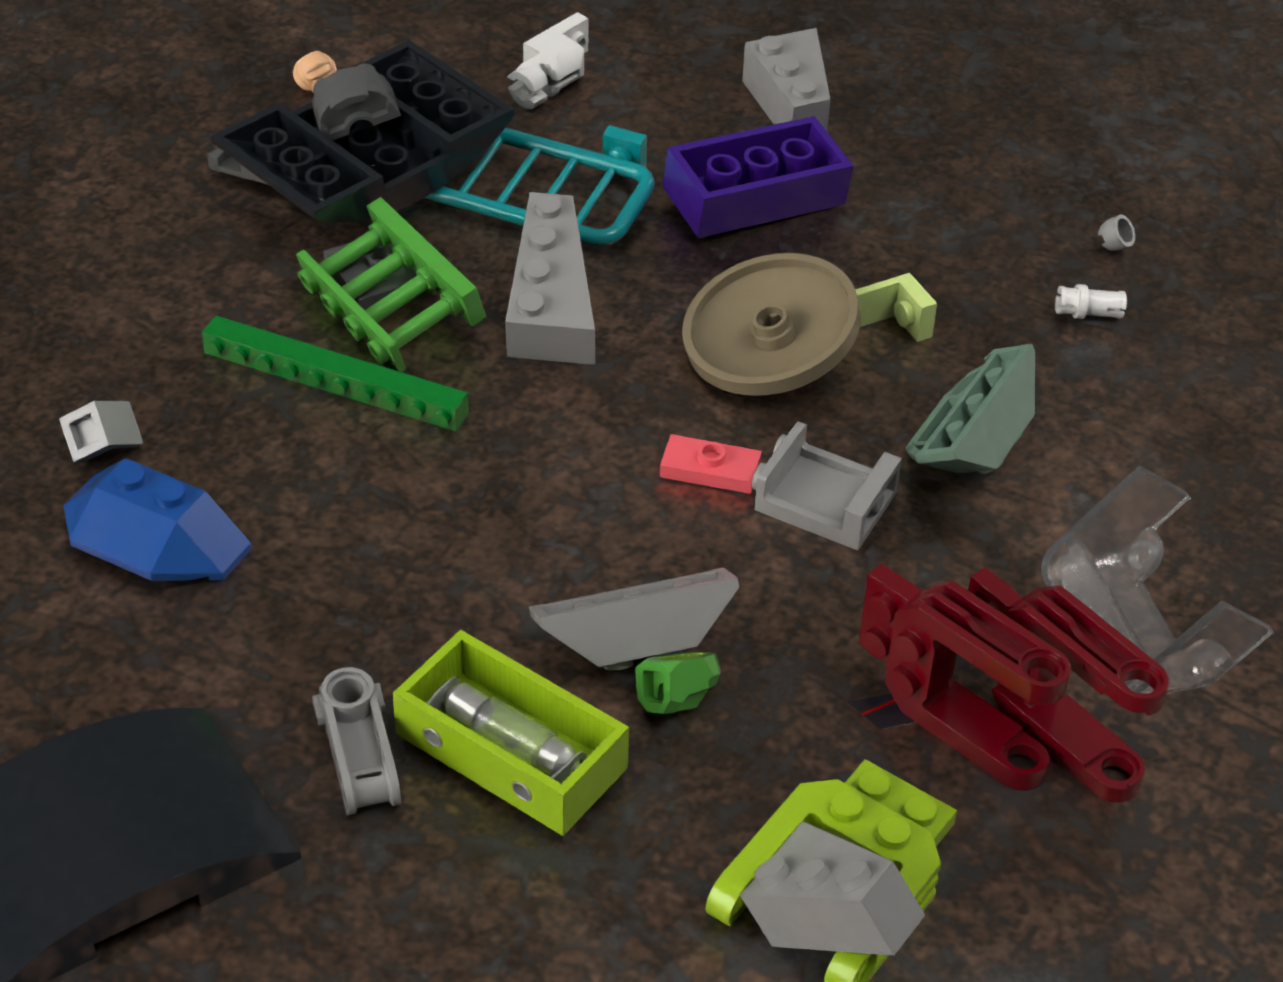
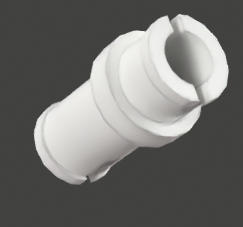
M1076 284L1074 288L1059 286L1057 289V293L1061 294V296L1056 295L1055 298L1057 314H1072L1074 319H1084L1086 315L1122 319L1125 315L1124 311H1120V309L1126 310L1127 297L1125 291L1088 289V286L1085 284Z

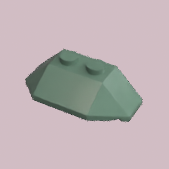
M1032 344L993 349L984 358L985 364L970 371L943 396L905 447L908 455L918 464L957 474L969 472L985 474L998 469L1035 415V349Z

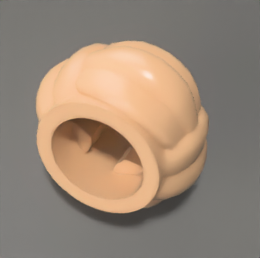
M321 51L311 52L295 63L293 70L294 80L300 88L314 93V84L319 79L336 72V64L330 56Z

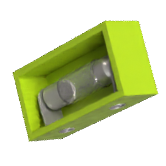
M461 629L393 692L396 735L562 836L574 826L628 768L629 727Z

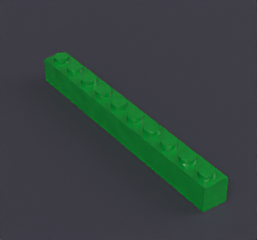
M215 316L202 331L205 354L439 427L457 431L469 414L468 392L219 316Z

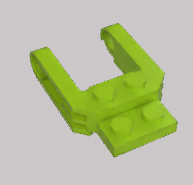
M864 759L845 783L839 779L800 783L717 879L706 902V913L730 926L747 907L740 894L755 878V872L758 867L773 857L802 821L893 861L922 911H924L935 897V885L938 883L937 873L941 868V861L936 846L955 824L957 810ZM836 951L827 968L824 982H869L889 955Z

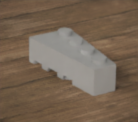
M530 192L505 320L507 357L596 365L595 326L572 195Z

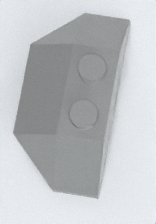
M718 568L707 572L530 606V617L546 632L596 666H604L605 670H622L633 666L636 659L683 653V649L697 647L739 589L738 577L725 568Z

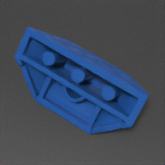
M127 458L94 475L63 505L72 547L151 581H188L203 577H209V580H225L252 550L251 542L206 491Z

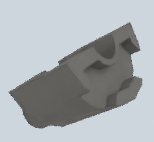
M364 63L355 67L339 69L331 75L319 79L314 84L312 106L318 131L332 141L349 135L350 126L357 120H368L374 126L401 116L392 87L386 78L379 74L375 67L370 64Z

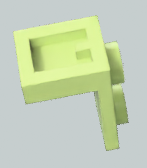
M910 273L855 289L861 310L860 327L895 316L898 324L901 327H905L917 342L933 336L937 303Z

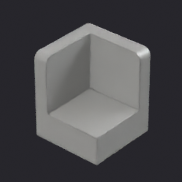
M92 401L59 418L73 462H87L113 448H135L143 444L130 401Z

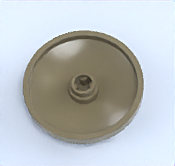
M770 254L743 261L728 268L709 281L698 292L687 309L683 321L682 336L693 368L706 382L721 390L735 394L752 396L772 395L807 385L822 377L840 363L850 351L858 336L861 324V310L853 283L836 265L807 254Z

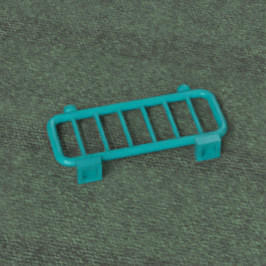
M609 125L602 135V154L505 128L491 144L459 190L443 186L424 199L524 226L526 209L508 205L505 202L537 156L543 154L568 161L547 192L548 194H557L576 164L606 172L577 215V223L581 243L595 246L611 245L619 241L628 232L654 189L655 181L653 174L646 168L647 135ZM501 144L531 151L497 201L467 193ZM614 174L631 178L638 182L635 190L610 227L596 229L582 225Z

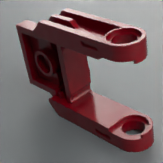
M881 563L875 567L867 576L858 644L864 647L873 657L887 663L885 684L901 712L1007 787L1028 791L1042 785L1046 779L1050 763L1047 749L1036 739L1022 731L1023 727L952 679L956 656L958 654L1024 700L1040 705L1055 703L1065 695L1071 672V665L1067 657L953 580L936 583L930 589L921 590ZM1032 668H1044L1053 673L1055 679L1048 682L1037 681L1030 677L1027 671ZM1016 754L1026 755L1034 760L1036 766L1030 769H1021L1012 765L1008 758Z
M986 567L970 576L969 592L1062 652L1069 660L1071 670L1101 695L1105 693L1128 711L1146 713L1148 716L1157 713L1163 707L1169 687V676L1166 670L1061 585L1041 587L1022 597L1009 583L1002 581ZM1032 668L1027 671L1028 675L1037 681L1048 682L1055 679L1054 674L1044 668ZM1141 680L1148 683L1154 691L1147 694H1139L1131 691L1125 685V682ZM996 681L998 685L992 688V694L1000 711L1023 727L1022 731L1040 742L1047 749L1051 757L1093 793L1106 801L1115 803L1127 802L1137 796L1145 773V764L1141 756L1065 693L1055 703L1046 705L1034 704L1024 700ZM1108 766H1117L1124 769L1130 775V778L1124 781L1112 780L1103 773L1102 769Z

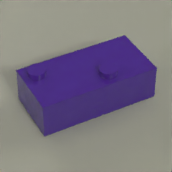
M813 116L668 147L662 187L696 236L701 238L845 205L853 164L817 118Z

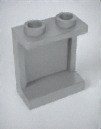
M797 421L788 435L782 434L778 438L772 457L767 463L761 462L753 475L751 487L756 490L754 510L858 551L897 493L902 458L884 452L872 469L809 445L806 442L807 424Z

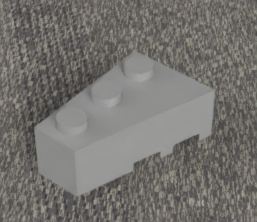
M817 28L778 36H765L759 40L745 42L742 82L772 123L775 125L815 116L827 131L831 99Z
M804 821L801 822L773 857L758 867L755 872V878L740 894L772 947L894 956L925 917L924 912L893 861Z

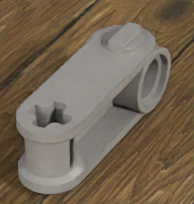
M345 667L332 671L325 677L322 685L319 686V694L312 696L318 726L325 725L347 816L356 814L357 808L384 802H390L392 806L401 805L397 771L381 714L386 712L380 683H374L369 674L358 668Z

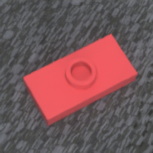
M671 434L660 464V477L752 494V479L758 465L761 463L762 451Z

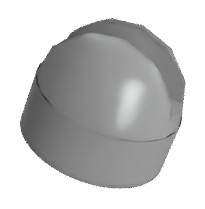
M1120 214L1106 220L1099 228L1098 236L1102 235L1105 241L1101 245L1110 251L1123 250L1131 247L1135 242L1134 227L1125 215Z

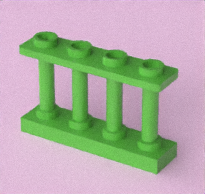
M379 197L367 205L373 222L369 225L370 231L319 264L304 249L296 254L302 268L298 272V276L304 287L311 294L315 292L320 294L324 306L333 317L341 315L344 318L345 326L357 341L364 339L367 342L371 354L380 365L388 363L394 370L403 372L406 370V366L399 348L450 314L453 316L460 314L472 327L485 319L486 314L477 287L386 201ZM379 245L381 247L388 245L392 249V254L342 287L331 277ZM401 268L405 270L412 268L416 272L417 276L366 310L354 300ZM426 290L429 293L436 291L440 295L441 299L389 334L378 324Z

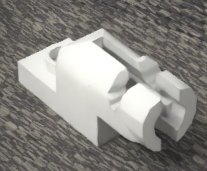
M577 12L523 43V63L508 75L509 79L513 81L518 80L508 87L509 93L518 105L525 109H533L547 101V97H554L559 94L560 89L584 75V53L588 51L589 18Z

